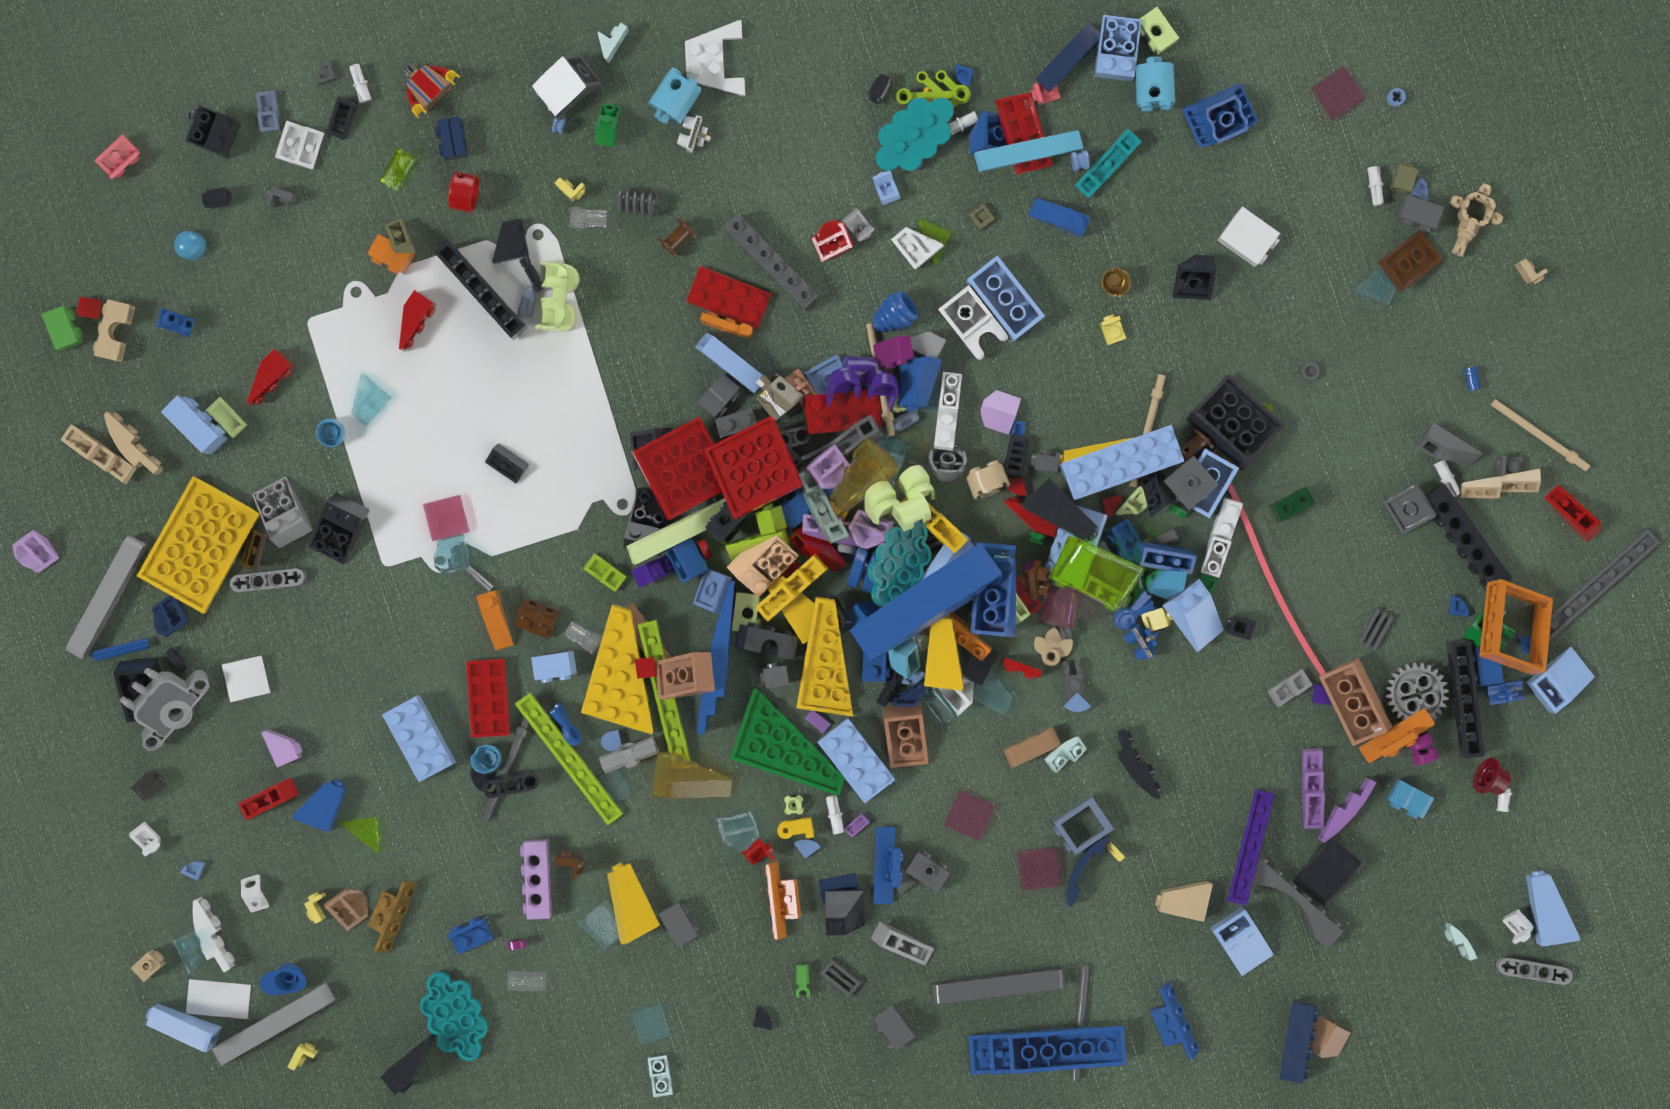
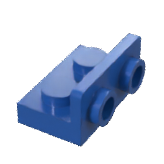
M1125 519L1103 533L1106 544L1110 546L1117 561L1122 566L1134 561L1131 557L1136 540L1141 541L1129 520Z
M863 652L862 681L885 682V678H889V667H886V659H889V652L872 662L869 661Z
M478 916L469 920L468 925L464 927L460 924L451 928V933L447 935L448 939L451 938L458 955L494 938L485 917L479 919Z

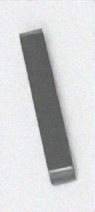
M1052 967L941 981L931 985L934 1004H945L1065 988L1063 967Z

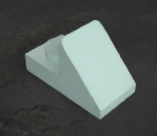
M622 23L618 27L615 26L610 34L611 39L598 32L603 56L608 63L629 32L628 27Z

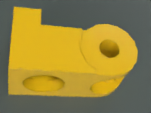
M812 816L782 821L777 828L778 835L783 839L805 833L806 838L814 837Z

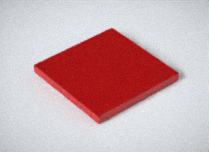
M700 416L632 451L667 520L722 492L704 449L714 445Z
M770 416L704 449L734 519H738L804 486L774 416Z

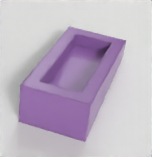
M812 710L805 717L809 723L822 733L831 724Z
M862 812L844 830L852 838L868 825L870 820Z

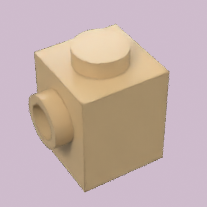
M151 950L133 965L131 969L145 982L166 963L161 953Z

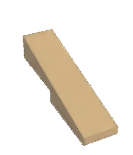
M1540 469L1464 482L1461 485L1460 498H1500L1501 492H1539L1541 484Z

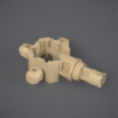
M1483 184L1480 186L1478 193H1471L1464 197V199L1460 196H1452L1449 204L1456 209L1459 208L1457 217L1460 221L1457 229L1458 239L1451 252L1454 255L1457 253V256L1463 257L1468 243L1476 236L1480 227L1488 224L1489 221L1494 225L1501 223L1503 216L1497 212L1493 213L1496 205L1494 200L1488 197L1491 192V186ZM1473 199L1486 206V212L1482 221L1470 218L1466 214L1469 203Z

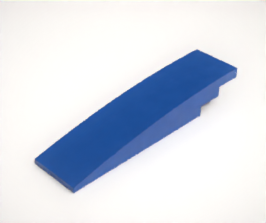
M979 543L884 605L850 629V632L869 661L872 662L968 603L970 598L985 590L986 586L1002 577V573L983 545Z
M730 581L710 649L715 691L704 693L701 696L697 734H705L707 732L708 715L714 716L716 714L718 697L726 695L736 581Z
M1123 1026L968 1035L972 1075L988 1073L1020 1074L1127 1065Z

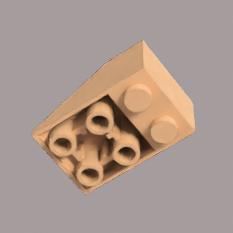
M776 535L740 553L727 568L738 580L760 597L799 555Z

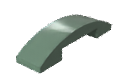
M810 473L800 476L804 484L801 488L805 500L826 539L833 544L849 538L842 521L837 519L823 489L820 488Z

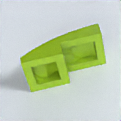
M595 553L583 567L584 570L614 592L617 591L626 578L623 573Z

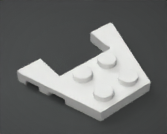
M741 20L685 41L687 77L692 78L697 84L745 96V79H725L723 40L742 39Z

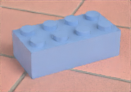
M998 256L966 280V283L1013 342L1045 317Z
M420 695L382 714L418 782L456 763Z
M849 718L818 740L819 745L864 803L895 780L894 776Z

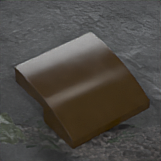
M257 529L251 530L240 564L244 568L258 571L268 536L267 533Z

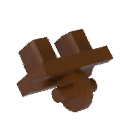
M1035 560L1034 567L1030 570H1024V573L1019 576L1020 583L1025 585L1026 588H1030L1031 599L1037 600L1039 595L1048 596L1051 591V584L1042 582L1049 579L1050 569L1041 567V561Z

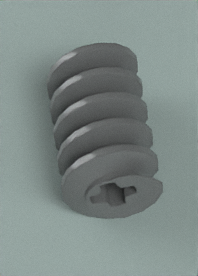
M619 188L617 197L619 213H623L626 209L627 214H630L633 210L634 215H638L641 211L643 217L648 213L649 218H653L658 206V194L655 199H653L652 193L645 198L644 192L638 197L637 191L630 195V191L627 189L625 194H623L622 188Z

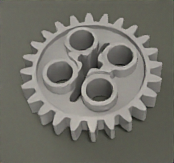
M1412 662L1411 668L1408 664H1404L1405 670L1398 667L1399 674H1391L1394 680H1387L1391 687H1385L1386 690L1390 691L1389 694L1385 695V697L1390 698V701L1386 704L1393 705L1390 711H1397L1395 717L1400 718L1403 716V721L1425 708L1431 718L1436 719L1435 713L1442 714L1439 708L1446 707L1442 703L1443 700L1449 699L1444 696V693L1449 692V690L1443 689L1447 682L1440 681L1443 675L1436 676L1438 670L1434 669L1431 671V665H1427L1424 669V663H1419L1417 667V664ZM1421 676L1426 678L1424 686H1420L1418 682ZM1403 683L1408 685V690L1405 693H1402L1400 690ZM1430 686L1433 687L1432 690L1419 693L1418 697L1410 696L1401 700V697L1416 693V690L1423 691ZM1428 694L1433 696V701L1430 704L1425 702V697ZM1410 701L1415 703V708L1412 711H1409L1407 708V704Z

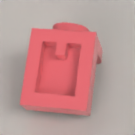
M1038 83L1033 84V90H1030L1033 100L1037 101L1038 106L1060 99L1057 85L1050 93Z

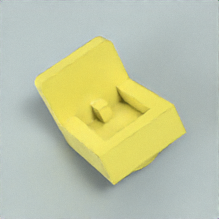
M318 892L307 897L309 901L304 904L308 910L306 911L308 918L314 921L315 924L326 918L317 902L326 896L325 892L320 895Z

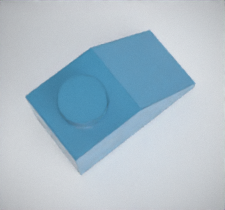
M1157 570L1149 574L1146 579V593L1167 599L1184 591L1187 572Z

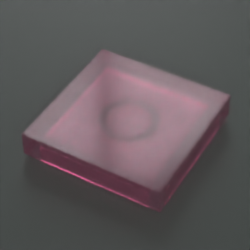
M1344 66L1311 88L1332 120L1365 98Z
M461 495L423 504L432 541L470 532Z
M1051 586L1049 595L1044 596L1040 623L1073 628L1079 590Z
M959 790L944 826L979 841L995 806Z
M1056 848L1018 851L1021 890L1060 887Z

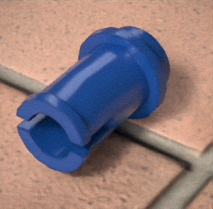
M1476 366L1465 368L1464 375L1466 374L1468 391L1481 389L1477 373L1479 370H1477Z

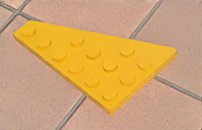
M613 604L581 713L652 735L654 728L644 678L637 679L635 659L640 658V652L636 641L631 609Z

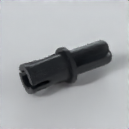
M893 670L886 684H883L884 688L876 700L879 705L887 706L893 693L897 692L896 688L904 676Z

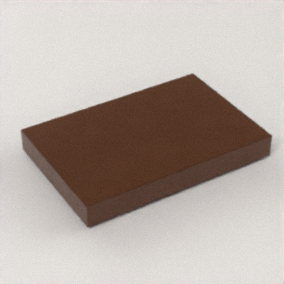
M1419 230L1377 261V263L1400 293L1437 266L1443 259L1423 232Z

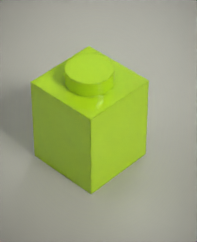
M767 504L761 507L762 510L755 513L761 535L778 532L787 527L781 505L773 507V504Z

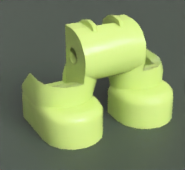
M540 261L541 266H546L545 280L541 287L552 288V297L540 299L543 310L542 324L535 325V329L558 332L568 331L576 324L577 313L571 305L566 303L567 293L575 291L579 286V273L573 266L568 264Z
M915 465L906 469L899 477L898 486L908 499L902 503L896 499L895 490L888 481L876 482L865 492V512L874 524L879 525L880 517L890 513L895 517L903 531L914 528V522L920 521L925 523L931 519V510L924 497L928 495L931 499H935V492L930 484L929 475L921 465Z

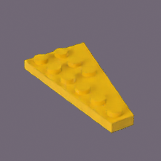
M816 597L796 708L853 717L835 600Z

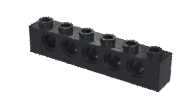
M447 240L434 252L511 339L515 340L528 329L525 323L452 242Z
M786 444L797 467L803 458ZM725 501L720 507L721 510L716 515L710 517L705 528L720 543L727 545L759 508L738 519H734ZM729 516L730 522L728 525H725L724 520Z
M1440 484L1425 495L1437 514L1434 518L1435 523L1440 528L1443 527L1447 540L1456 545L1458 548L1456 552L1462 559H1466L1469 564L1467 565L1468 569L1472 574H1476L1479 577V584L1484 590H1487V582L1500 579L1509 581L1512 579L1445 484ZM1442 502L1446 505L1444 513L1439 510V505ZM1452 518H1455L1458 522L1455 529L1450 526ZM1463 534H1467L1469 537L1467 544H1464L1461 540ZM1475 549L1480 552V557L1477 560L1473 558V551ZM1486 565H1489L1491 567V573L1489 575H1486L1484 573V567Z
M1471 641L1446 642L1460 757L1473 758L1485 756Z

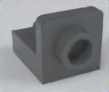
M272 186L271 190H268L265 200L267 201L266 205L274 208L277 198L279 202L289 205L290 202L296 203L298 196Z
M1498 456V460H1495L1494 470L1497 471L1496 476L1522 472L1523 458Z

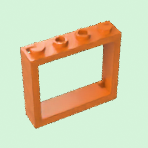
M1502 579L1487 582L1479 656L1531 675L1546 673L1553 598ZM1506 595L1534 605L1529 662L1500 653Z

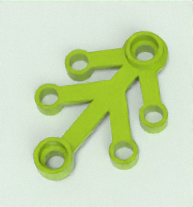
M939 70L935 76L936 80L939 83H944L951 90L943 91L928 77L926 72L920 71L916 76L917 81L927 86L932 92L911 93L908 89L903 88L897 92L896 99L899 104L907 105L915 98H924L932 101L937 98L951 99L950 102L955 108L957 104H965L969 101L971 91L966 85H956L947 76L945 71ZM943 73L945 78L940 80L938 74ZM920 74H924L926 79L921 81L918 77ZM958 92H964L965 96L963 98H959ZM905 94L908 98L903 101L900 99V96Z

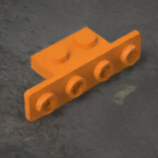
M953 612L948 614V617H952L956 642L982 661L990 653L992 647L977 636L978 634L971 633V626Z
M1423 708L1391 727L1387 733L1374 737L1359 746V750L1368 763L1381 756L1384 758L1388 755L1393 757L1400 752L1399 749L1403 746L1410 747L1415 744L1418 735L1432 727L1435 722L1427 710Z
M773 861L766 864L765 874L768 880L767 892L770 897V914L773 923L772 933L775 940H780L787 937L785 919L800 918L801 908L797 879L780 880L778 861Z

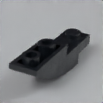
M1124 728L1116 730L1123 748L1116 751L1123 767L1144 791L1154 798L1160 799L1159 793L1162 791L1159 783L1153 780L1154 770L1151 764L1147 765L1145 761L1138 763L1140 756L1137 749L1133 750L1131 742H1133L1130 731L1126 732Z

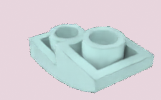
M1075 737L1060 745L1044 760L1051 770L1057 773L1069 759L1075 763L1087 748L1079 737Z
M1445 924L1447 930L1444 932L1447 940L1455 945L1460 944L1458 948L1462 957L1465 956L1470 961L1476 959L1477 956L1466 937L1453 925Z
M667 1055L648 1058L653 1097L673 1095Z

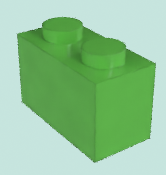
M61 306L41 314L55 350L62 352L83 343L81 339L83 335L80 328L76 327L74 322L76 317L72 309Z

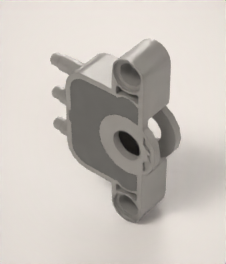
M146 668L144 673L153 680L147 687L136 682L132 684V688L140 693L137 699L133 702L125 697L120 698V702L124 706L133 710L135 720L146 727L142 732V742L146 750H157L174 729L185 727L192 719V708L209 689L208 676L204 671L196 670L184 681L171 672L157 673ZM198 680L204 681L200 684L195 683ZM173 708H180V709H181V710H180L179 712H177V713H171V712H169V711H170L171 709H173ZM150 737L155 738L154 740H147Z

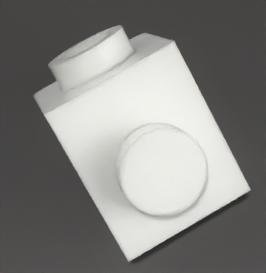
M143 822L129 833V837L142 848L144 856L150 853L153 854L160 847V836L146 822Z
M1519 909L1508 914L1502 920L1514 933L1515 936L1512 940L1514 944L1520 941L1525 942L1531 937L1530 933L1534 926Z

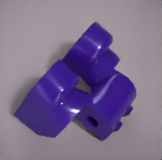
M845 356L842 368L833 371L829 376L825 392L827 406L830 407L834 392L848 393L849 387L854 388L855 396L859 398L861 392L860 381H863L867 386V396L869 399H871L872 395L888 396L889 411L893 410L898 396L897 380L888 372L878 370L876 358Z

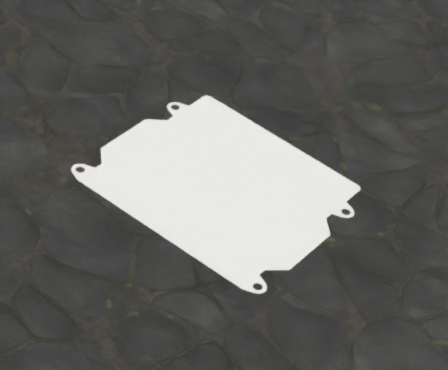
M543 224L532 225L526 233L529 259L532 262L531 265L535 267L540 276V281L544 282L546 266H541L540 261L565 264L558 240L552 232ZM540 229L543 231L544 236L541 240L533 238L534 230ZM488 240L458 249L518 316L517 311L522 294L530 287L531 283L524 271L525 268L519 262L520 259L493 264L492 259L496 244ZM437 256L410 264L405 275L399 272L387 294L375 297L364 283L352 281L345 288L342 308L311 317L308 320V329L336 418L343 424L345 429L344 444L364 507L370 509L367 517L382 564L393 566L422 557L433 571L443 573L451 567L453 549L456 545L467 543L490 556H495L577 530L591 504L596 501L604 500L617 515H627L631 512L636 488L574 291L567 293L566 303L571 305L577 313V321L572 329L564 332L535 329V325L542 324L543 310L540 299L552 297V288H545L541 292L535 291L536 302L532 316L529 319L518 316L528 329L513 340ZM356 286L362 290L361 296L358 298H354L350 292ZM416 290L436 304V311L431 318H427L424 322L425 328L420 334L417 333L413 340L415 342L413 346L403 352L399 349L403 305L412 292ZM497 444L502 445L529 464L517 484L485 463L492 448ZM626 499L628 507L625 510H620L617 507L618 500ZM438 556H443L446 559V564L443 567H438L435 564V559Z

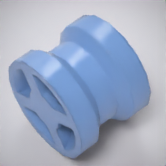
M1087 150L1081 153L1071 152L1074 172L1081 168L1089 169Z

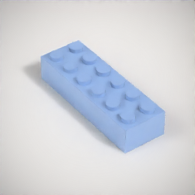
M1172 425L1059 465L1073 501L1184 462Z

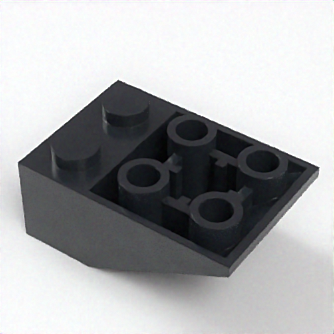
M637 489L624 535L623 548H627L628 545L669 526L670 520H667L657 499L650 490Z
M336 492L325 504L310 548L344 564L365 524L370 509Z

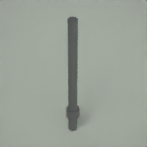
M525 717L521 726L517 728V736L500 775L510 772L524 737H527L530 723ZM499 797L490 798L482 817L484 820H490Z
M1082 965L1076 1028L1084 1027L1090 965ZM1072 1069V1080L1079 1081L1080 1069Z

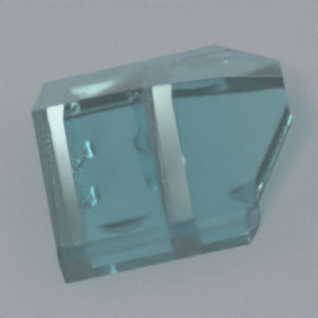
M463 534L438 540L433 558L435 568L442 574L469 568L470 556Z
M752 812L716 819L723 844L736 852L748 850L760 836Z

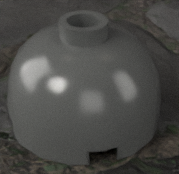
M954 445L953 451L943 449L931 450L928 459V467L931 474L943 482H953L960 478L965 471L967 463L966 453L958 450L956 445Z

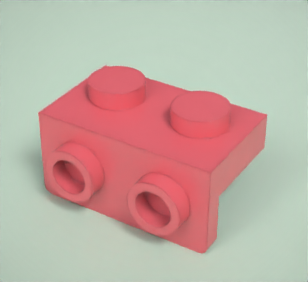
M122 134L94 161L111 179L114 177L119 178L126 171L124 168L128 164L133 165L138 161L140 151Z

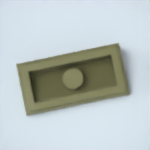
M403 218L385 225L394 253L416 252Z

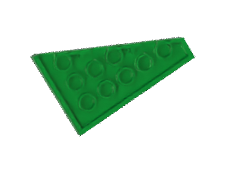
M754 688L730 759L839 796L845 780L842 773L758 689Z

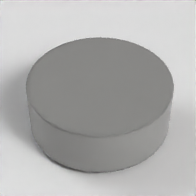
M839 544L837 547V552L856 555L857 548L854 546Z

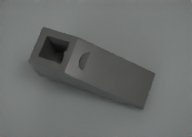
M1434 422L1423 433L1417 447L1433 458L1472 465L1482 455V452Z

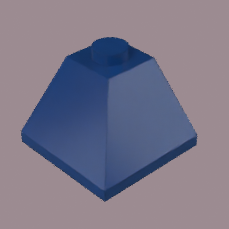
M985 110L981 112L970 134V154L973 155L978 151L1008 145L998 114Z

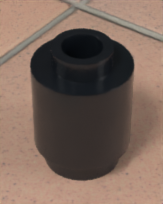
M883 74L876 77L867 93L870 97L869 100L875 104L884 103L893 87V80Z
M221 187L206 190V193H202V201L205 208L215 209L229 206L230 201H232V195L230 190Z

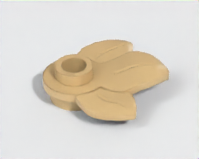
M1055 627L1046 633L1045 638L1035 637L1034 641L1036 651L1042 655L1043 662L1049 666L1058 664L1061 657H1065L1071 652L1073 645L1072 639L1062 640L1059 631ZM1054 653V659L1049 660L1048 654Z

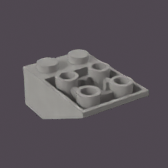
M286 476L252 494L269 539L278 548L313 531L308 516Z

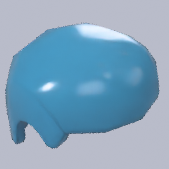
M183 231L177 235L174 241V250L181 258L194 261L203 256L206 250V241L199 233Z
M329 418L317 425L316 436L322 445L336 447L344 440L345 429L341 422Z
M483 745L478 747L471 756V765L476 772L490 774L499 768L502 755L495 746Z

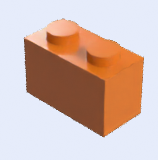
M377 234L367 253L372 258L371 261L379 266L383 263L389 266L387 270L397 275L399 272L405 275L415 256L414 253H394L390 240Z

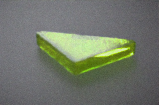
M919 218L917 222L922 234L944 245L943 248L931 257L934 265L937 266L951 232Z
M376 817L340 821V825L350 831L361 842L368 845L376 853L380 852Z

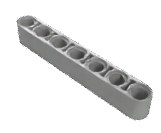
M131 535L126 537L70 638L66 651L82 660L89 655L141 560L147 544Z
M327 983L218 1044L212 1048V1051L222 1066L336 999Z

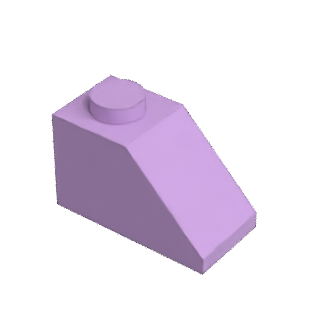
M272 730L261 732L276 767L283 766L302 757V748L295 739Z

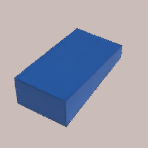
M1014 420L1012 435L1023 437L1026 422ZM1013 441V445L1022 446L1021 442Z

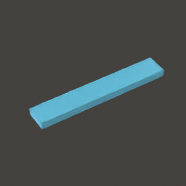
M1079 130L978 151L974 155L979 172L1075 152L1084 148Z

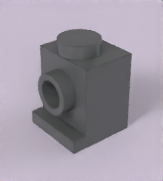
M1040 451V454H1032L1031 466H1034L1033 470L1057 473L1060 453H1055L1054 456H1051V452Z

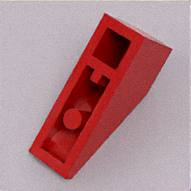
M1559 484L1544 497L1573 531L1587 543L1602 530L1601 521Z
M290 777L238 803L247 821L299 795V792Z

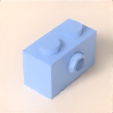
M574 651L531 657L534 679H541L542 683L552 682L554 677H559L560 680L571 679V675L577 674Z

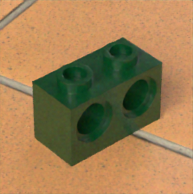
M1302 487L1270 504L1269 507L1277 522H1282L1316 503L1308 488Z

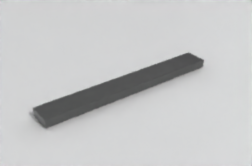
M1648 528L1643 530L1552 611L1549 641L1661 543Z

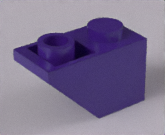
M666 554L632 570V574L639 588L676 570Z

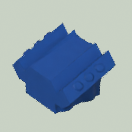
M1241 83L1232 85L1228 89L1220 90L1216 94L1198 100L1195 104L1187 105L1183 109L1199 148L1214 143L1219 144L1248 131L1249 127L1258 122Z

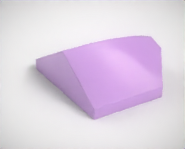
M998 390L985 398L980 410L984 427L1009 435L1021 398Z
M834 444L815 457L806 469L821 489L836 488L843 482L850 464Z
M858 509L848 531L858 546L868 549L885 542L886 533L893 527L894 522L880 517V524H874L866 512Z
M32 530L12 545L14 557L23 566L37 573L59 559L58 554L48 539L35 530Z

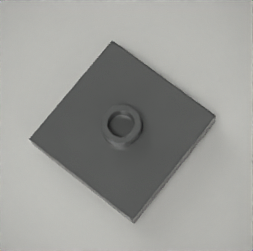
M1194 456L1164 480L1188 510L1192 509L1219 486Z
M1417 483L1383 501L1402 534L1437 516Z

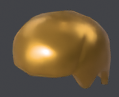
M1109 268L1103 273L1101 286L1106 294L1121 297L1129 291L1131 278L1121 268Z

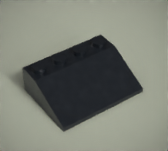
M1229 374L1186 418L1194 428L1202 432L1241 471L1257 457L1285 426Z

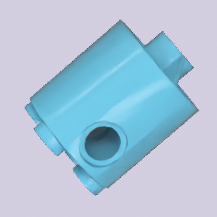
M1149 57L1146 59L1147 63L1137 65L1135 69L1137 106L1141 108L1142 112L1153 111V108L1171 110L1172 105L1175 104L1174 64L1162 62V57ZM1156 92L1160 93L1157 97H1151Z
M673 67L668 71L648 102L656 110L654 117L666 125L669 120L681 124L702 89L695 80L690 77L684 78L681 75L682 73Z

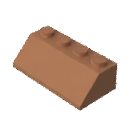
M1359 657L1319 676L1352 746L1387 733L1392 725Z

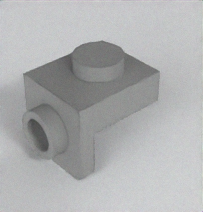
M857 208L842 220L858 241L868 239L875 230Z

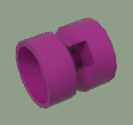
M1430 732L1420 733L1416 739L1417 742L1408 747L1409 750L1413 751L1411 756L1416 766L1439 758L1436 747L1431 745L1433 739ZM1427 748L1426 751L1419 753V750Z

